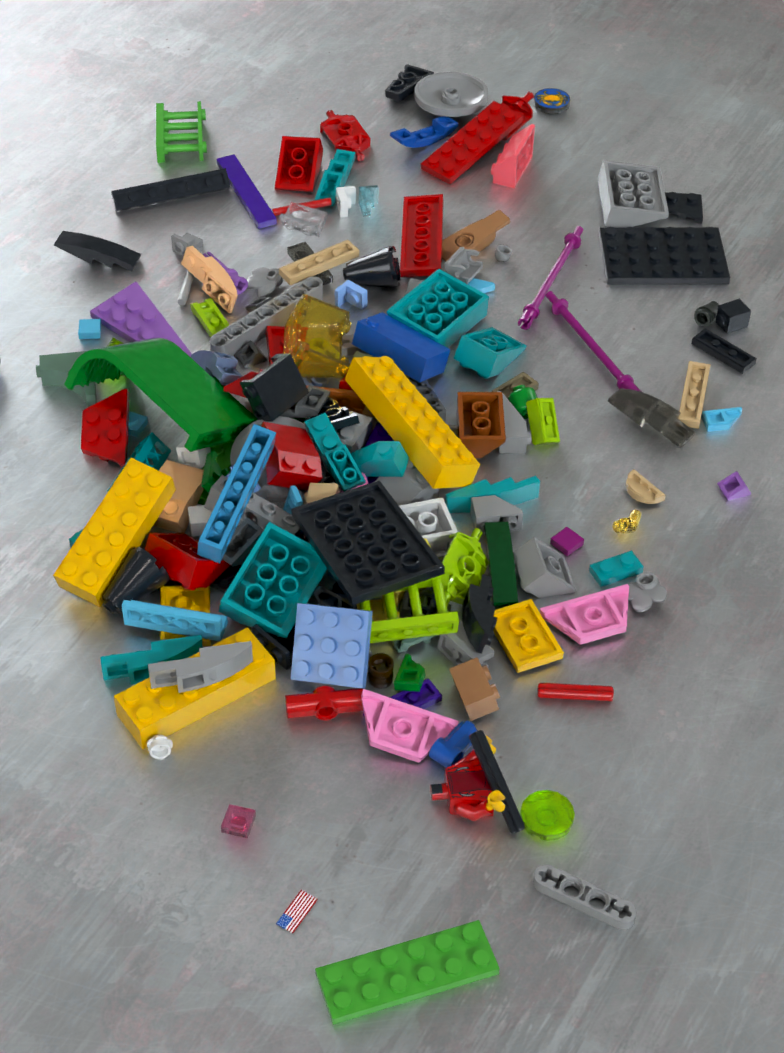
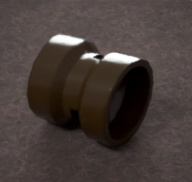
M374 654L368 661V681L374 688L384 689L393 682L394 662L388 654Z

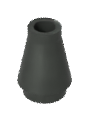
M711 301L697 308L694 314L695 322L700 326L711 325L716 317L719 304L716 301Z

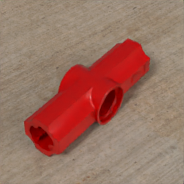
M320 686L313 693L285 695L287 718L316 716L319 720H331L338 713L363 711L361 699L363 688L335 691L330 686Z

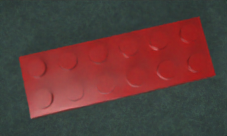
M493 101L420 163L421 169L449 185L452 184L522 123L523 115Z
M443 194L404 197L400 260L401 277L430 276L436 270H442Z

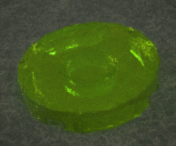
M550 790L536 791L528 795L523 801L520 810L526 832L532 836L536 835L545 841L558 840L566 836L573 825L575 816L573 805L567 797Z

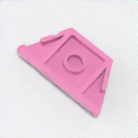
M625 584L540 608V614L544 620L580 645L626 632L629 585Z
M363 689L361 695L369 746L418 763L429 755L432 745L438 738L442 737L445 739L459 723L457 720Z

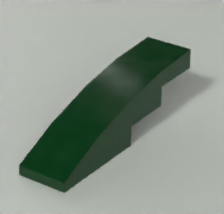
M485 522L486 553L489 565L488 575L492 577L490 587L494 588L492 593L493 606L518 603L509 522Z

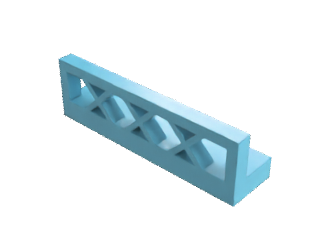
M124 600L122 603L124 625L186 636L202 635L204 639L221 641L228 623L227 616L135 600Z

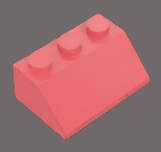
M534 124L514 134L509 142L505 143L503 152L499 153L496 164L493 163L491 168L494 184L511 188L516 187L533 157Z

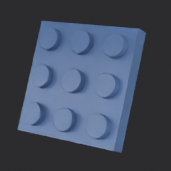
M297 603L290 680L366 688L373 611Z

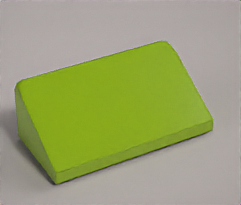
M536 398L527 401L526 405L533 445L560 442L553 398Z

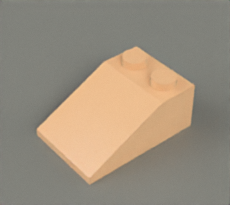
M166 460L159 471L173 478L176 491L153 526L177 533H185L189 524L188 507L197 506L204 490L201 487L204 470Z

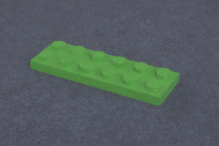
M479 920L315 968V974L333 1025L499 975L500 971Z

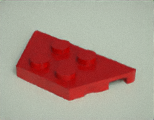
M123 389L83 410L81 450L83 454L92 457L97 456L100 460L106 462L110 460L119 463L120 467L124 466L128 455L130 395L128 389Z

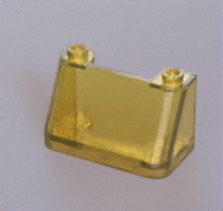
M304 293L287 319L284 329L283 354L292 355L302 378H341L347 375L351 364L348 357H342V336L344 333L347 334L351 328V322L349 321L350 312Z

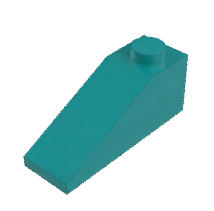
M378 441L351 453L359 470L366 477H403L409 461V456L400 441Z

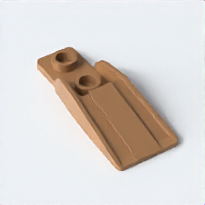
M497 210L486 218L476 221L443 239L442 259L447 262L460 247L477 250L478 252L484 250L494 241L496 232L510 223V218L501 210Z

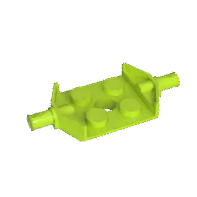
M478 528L473 529L471 536L461 532L449 535V538L453 540L442 561L445 568H449L448 585H443L447 606L450 601L462 605L470 584L478 586L482 574L485 573L488 567V560L479 542L483 532H480Z

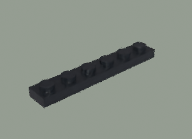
M226 168L114 190L111 191L115 211L117 212L229 189L230 183Z

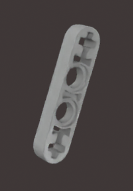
M541 865L535 870L533 885L540 893L617 929L628 930L634 925L637 911L635 906L629 901L550 865ZM546 876H549L551 878V880H547L546 882L541 881ZM561 881L559 889H556V885L558 886V882ZM568 886H573L579 890V894L569 896L564 892V889ZM593 898H599L604 901L605 905L602 908H595L589 901ZM612 905L613 909H611V913H608L609 907ZM623 912H626L628 915L624 919L619 917V914L621 915Z

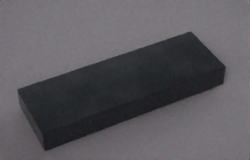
M706 328L692 338L691 344L742 374L756 364L757 358Z

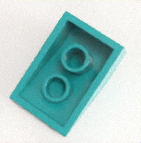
M490 327L462 335L453 359L459 361L462 367L477 371L479 376L490 378L499 375L526 350L527 345Z

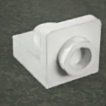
M355 186L337 187L336 206L340 218L348 217V209H351V204L356 203Z

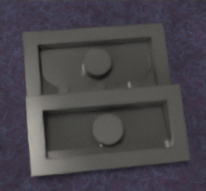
M309 385L307 388L309 394L280 416L289 418L316 416L330 396L331 391Z

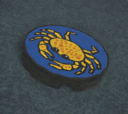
M546 88L535 93L533 103L536 109L540 108L541 112L545 114H560L563 110L569 109L571 99L565 91Z

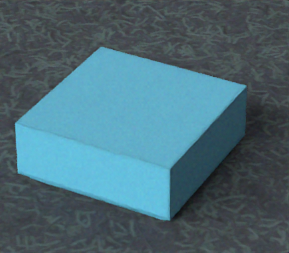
M101 319L79 320V339L101 338Z

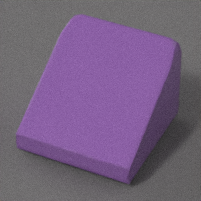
M737 471L717 483L728 501L751 495L750 490Z

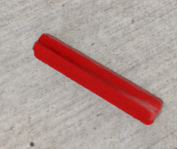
M539 683L537 694L539 698L612 701L614 689L612 686Z

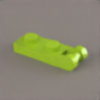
M211 298L204 299V302L199 304L198 302L190 304L193 315L198 318L210 337L229 326V323Z

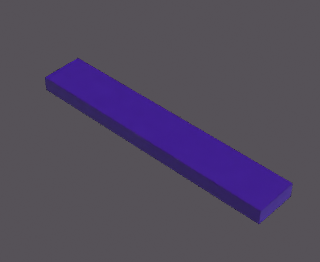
M235 154L217 158L218 167L220 169L226 168L231 187L258 229L276 225L277 218Z

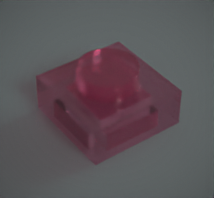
M229 804L221 824V832L248 839L256 818V810Z

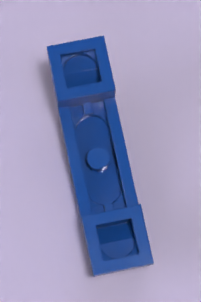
M441 116L433 119L432 126L414 132H409L403 128L390 132V136L406 147L420 148L444 139L458 127L459 123L450 117Z

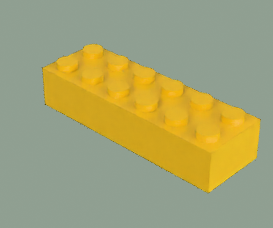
M130 458L53 574L58 586L101 607L104 602L102 596L128 553L134 547H140L176 491L173 478Z
M248 627L212 645L220 646L251 641L253 662L236 674L207 687L181 693L178 692L177 685L151 689L149 677L114 695L117 716L142 750L147 748L148 740L155 735L167 737L276 679L275 659ZM200 652L188 658L200 657Z

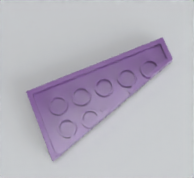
M136 281L90 310L92 319H101L103 326L128 342L164 338L175 343L191 357L192 353Z

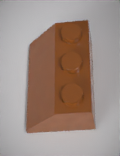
M457 392L458 438L475 458H483L506 442L502 392Z

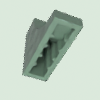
M87 351L39 355L40 364L36 365L37 378L41 377L42 386H57L68 389L64 385L68 372L77 358ZM95 381L90 382L89 386L81 387L80 385H75L71 390L83 398L87 407L97 403Z

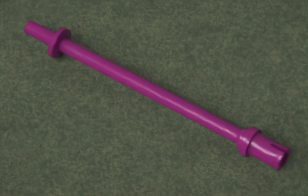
M577 226L573 233H568L564 237L565 247L532 303L527 304L523 308V314L518 320V326L523 322L520 327L521 329H529L534 319L538 318L540 314L539 306L572 249H578L581 246L580 236L583 232L581 226Z
M548 291L545 296L552 303V313L554 315L561 314L617 379L616 385L619 390L624 391L631 401H638L642 397L643 392L634 384L633 378L628 374L624 375L569 312L567 309L568 301L564 298L559 300L552 291Z

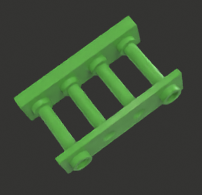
M201 101L197 102L198 111L168 112V110H164V103H156V152L158 163L165 162V155L169 154V152L199 151V159L203 161V153H207L206 141H203L202 120H206V112L201 107ZM198 119V122L168 123L169 120ZM198 129V133L168 134L169 130ZM198 140V144L168 145L169 141Z

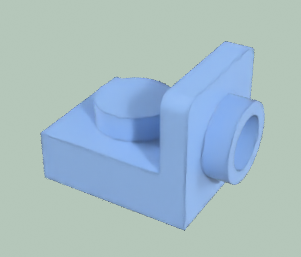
M347 280L336 288L334 293L336 306L340 307L345 302L361 310L368 306L367 290Z

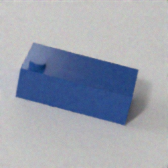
M383 312L359 320L352 340V345L374 357H390L405 375L418 382L444 373L450 354L449 348Z

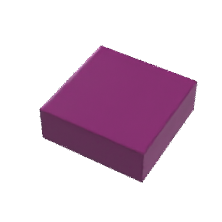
M565 527L551 538L550 544L568 557L584 545V538L570 528Z

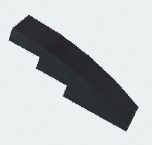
M62 231L54 243V246L90 264L93 260H96L112 268L115 263L131 272L141 257L140 253L125 246L82 233Z

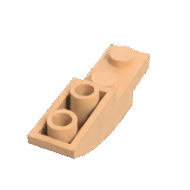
M193 246L186 247L181 265L203 283L202 290L228 313H232L238 295L229 274L212 256L205 257Z

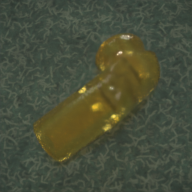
M636 509L632 510L629 518H620L613 522V530L616 533L635 532L642 513Z

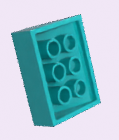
M438 269L387 310V315L449 348L462 335L466 334L487 316L489 296Z
M269 522L222 597L218 612L240 624L249 627L257 624L265 632L287 638L296 623L297 603H308L324 576L327 567L311 544Z

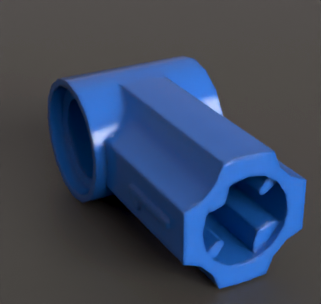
M468 720L466 722L461 721L445 739L440 737L435 741L429 751V757L445 768L455 764L464 757V753L472 746L469 735L478 731L475 725Z

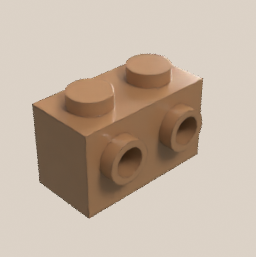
M478 657L449 668L470 721L499 710L496 699H499L500 695L495 683L489 684L488 680L492 679L487 665L481 666Z

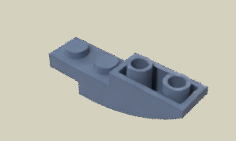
M200 350L191 354V358L211 377H216L223 385H228L242 377L236 370L238 360L229 354Z

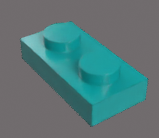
M631 550L590 564L589 572L598 585L604 587L643 573L644 566Z

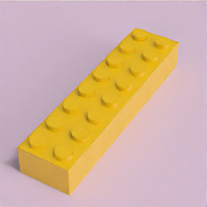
M387 356L353 357L345 377L346 382L392 439L400 441L409 456V460L433 489L471 485L480 463L454 434L449 425L442 420L437 411L431 407L426 398L420 394L415 385L409 381L404 372L398 368L393 359Z

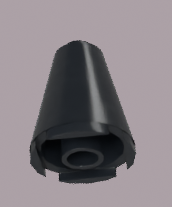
M388 246L346 263V268H343L344 279L359 285L400 286L398 282L401 280L398 258L393 257V252H396L395 247Z
M134 547L128 553L102 596L104 600L103 606L112 614L115 612L120 614L122 613V603L124 600L141 601L164 586L170 580L169 574L163 566L160 569L155 564L157 559L141 547Z

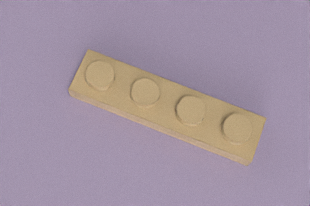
M345 240L279 268V275L291 286L308 277L315 276L359 257V249L349 240Z
M689 361L677 425L699 429L711 364Z

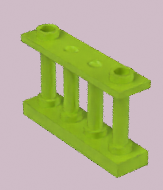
M445 568V574L396 590H408L412 617L398 618L394 593L385 594L384 600L388 619L383 621H373L372 619L370 643L457 633L459 625L458 612H449L447 610L443 585H448L449 568ZM433 587L437 614L424 615L422 613L418 588ZM369 600L360 603L361 610L371 611Z

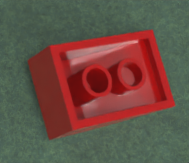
M282 136L275 190L314 191L323 155V146L320 138Z
M262 422V427L276 432L274 448L266 463L267 484L287 488L295 485L297 489L308 491L310 483H318L322 479L320 456L306 429Z

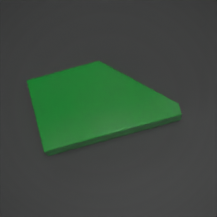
M406 653L394 681V689L419 692L426 676L425 669L420 664L415 663L410 654Z

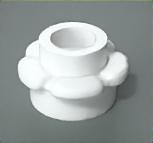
M155 735L148 740V752L153 758L163 759L170 755L173 746L171 739H167L164 735Z

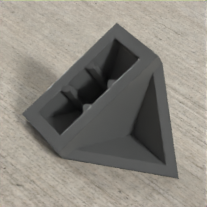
M246 518L237 526L222 560L232 567L242 565L264 529L249 518Z

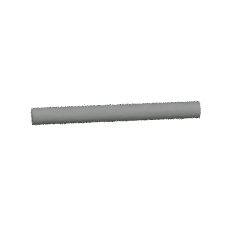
M188 270L178 299V304L181 306L186 305L194 275Z

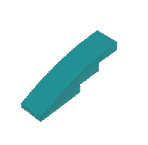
M336 150L334 159L330 160L328 169L324 171L315 200L331 198V206L335 205L336 188L345 186L356 158L355 152Z
M535 475L515 483L510 477L490 485L487 479L445 494V504L449 513H470L471 497L495 495L512 505H517L539 498L540 480Z

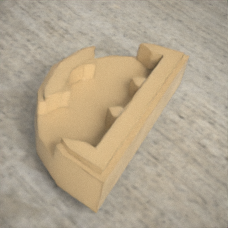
M633 469L628 473L626 490L633 499L646 504H657L665 501L666 495L636 470Z

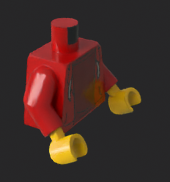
M486 736L491 750L495 754L496 748L491 744L492 739ZM474 749L455 764L445 769L444 783L430 785L431 800L447 799L449 813L452 815L476 821L485 816H493L494 809L496 812H502L505 809V804L502 802L505 796L499 790H491Z

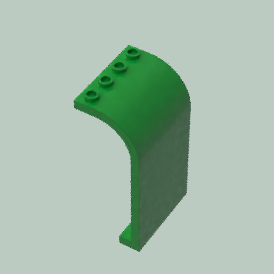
M151 338L89 350L77 358L69 370L68 377L64 383L69 390H72L75 385L84 387L85 385L89 386L90 382L95 381L99 384L100 382L104 383L105 379L110 378L114 381L115 378L119 380L120 376L125 375L190 435L184 445L190 452L233 441L244 428L257 421V418L230 393L223 391L224 388L179 346L164 338Z

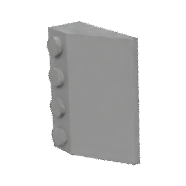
M603 160L598 176V185L605 227L627 228L668 218L669 211L660 167Z

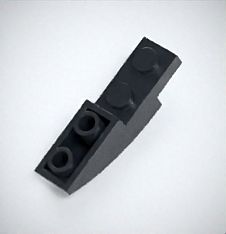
M482 574L478 586L470 584L461 610L466 635L476 652L481 654L485 645L490 646L495 633L493 630L497 622V617H494L495 606L490 605V598L494 589L490 587L492 577Z

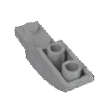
M251 641L236 642L234 644L199 648L200 657L148 664L151 689L177 685L178 692L181 693L220 682L253 662Z

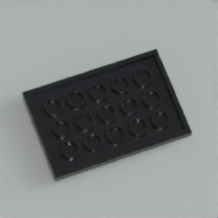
M718 227L599 228V239L607 285L730 283V274Z
M380 480L291 509L292 517L352 606L445 574V566Z

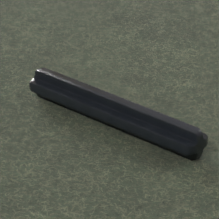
M476 731L469 735L473 749L491 790H499L505 796V799L502 800L505 804V809L501 813L510 833L520 832L525 829L521 815L484 731Z

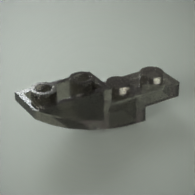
M621 388L608 399L610 404L639 426L643 427L648 423L679 448H682L695 434V431L678 419L681 412L651 395Z

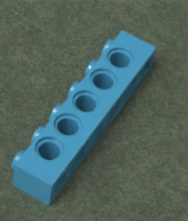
M256 424L253 425L198 541L197 555L221 563L272 453L276 432Z

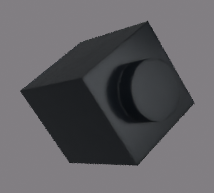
M739 298L718 305L715 322L728 334L748 327L751 310Z

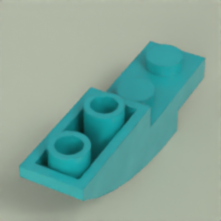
M326 413L304 421L320 459L338 486L345 492L365 484L366 480L346 444L343 445Z
M202 635L151 642L152 650L102 656L100 659L103 679L112 680L129 677L130 685L137 684L150 677L148 664L180 660L198 653L199 648H203Z

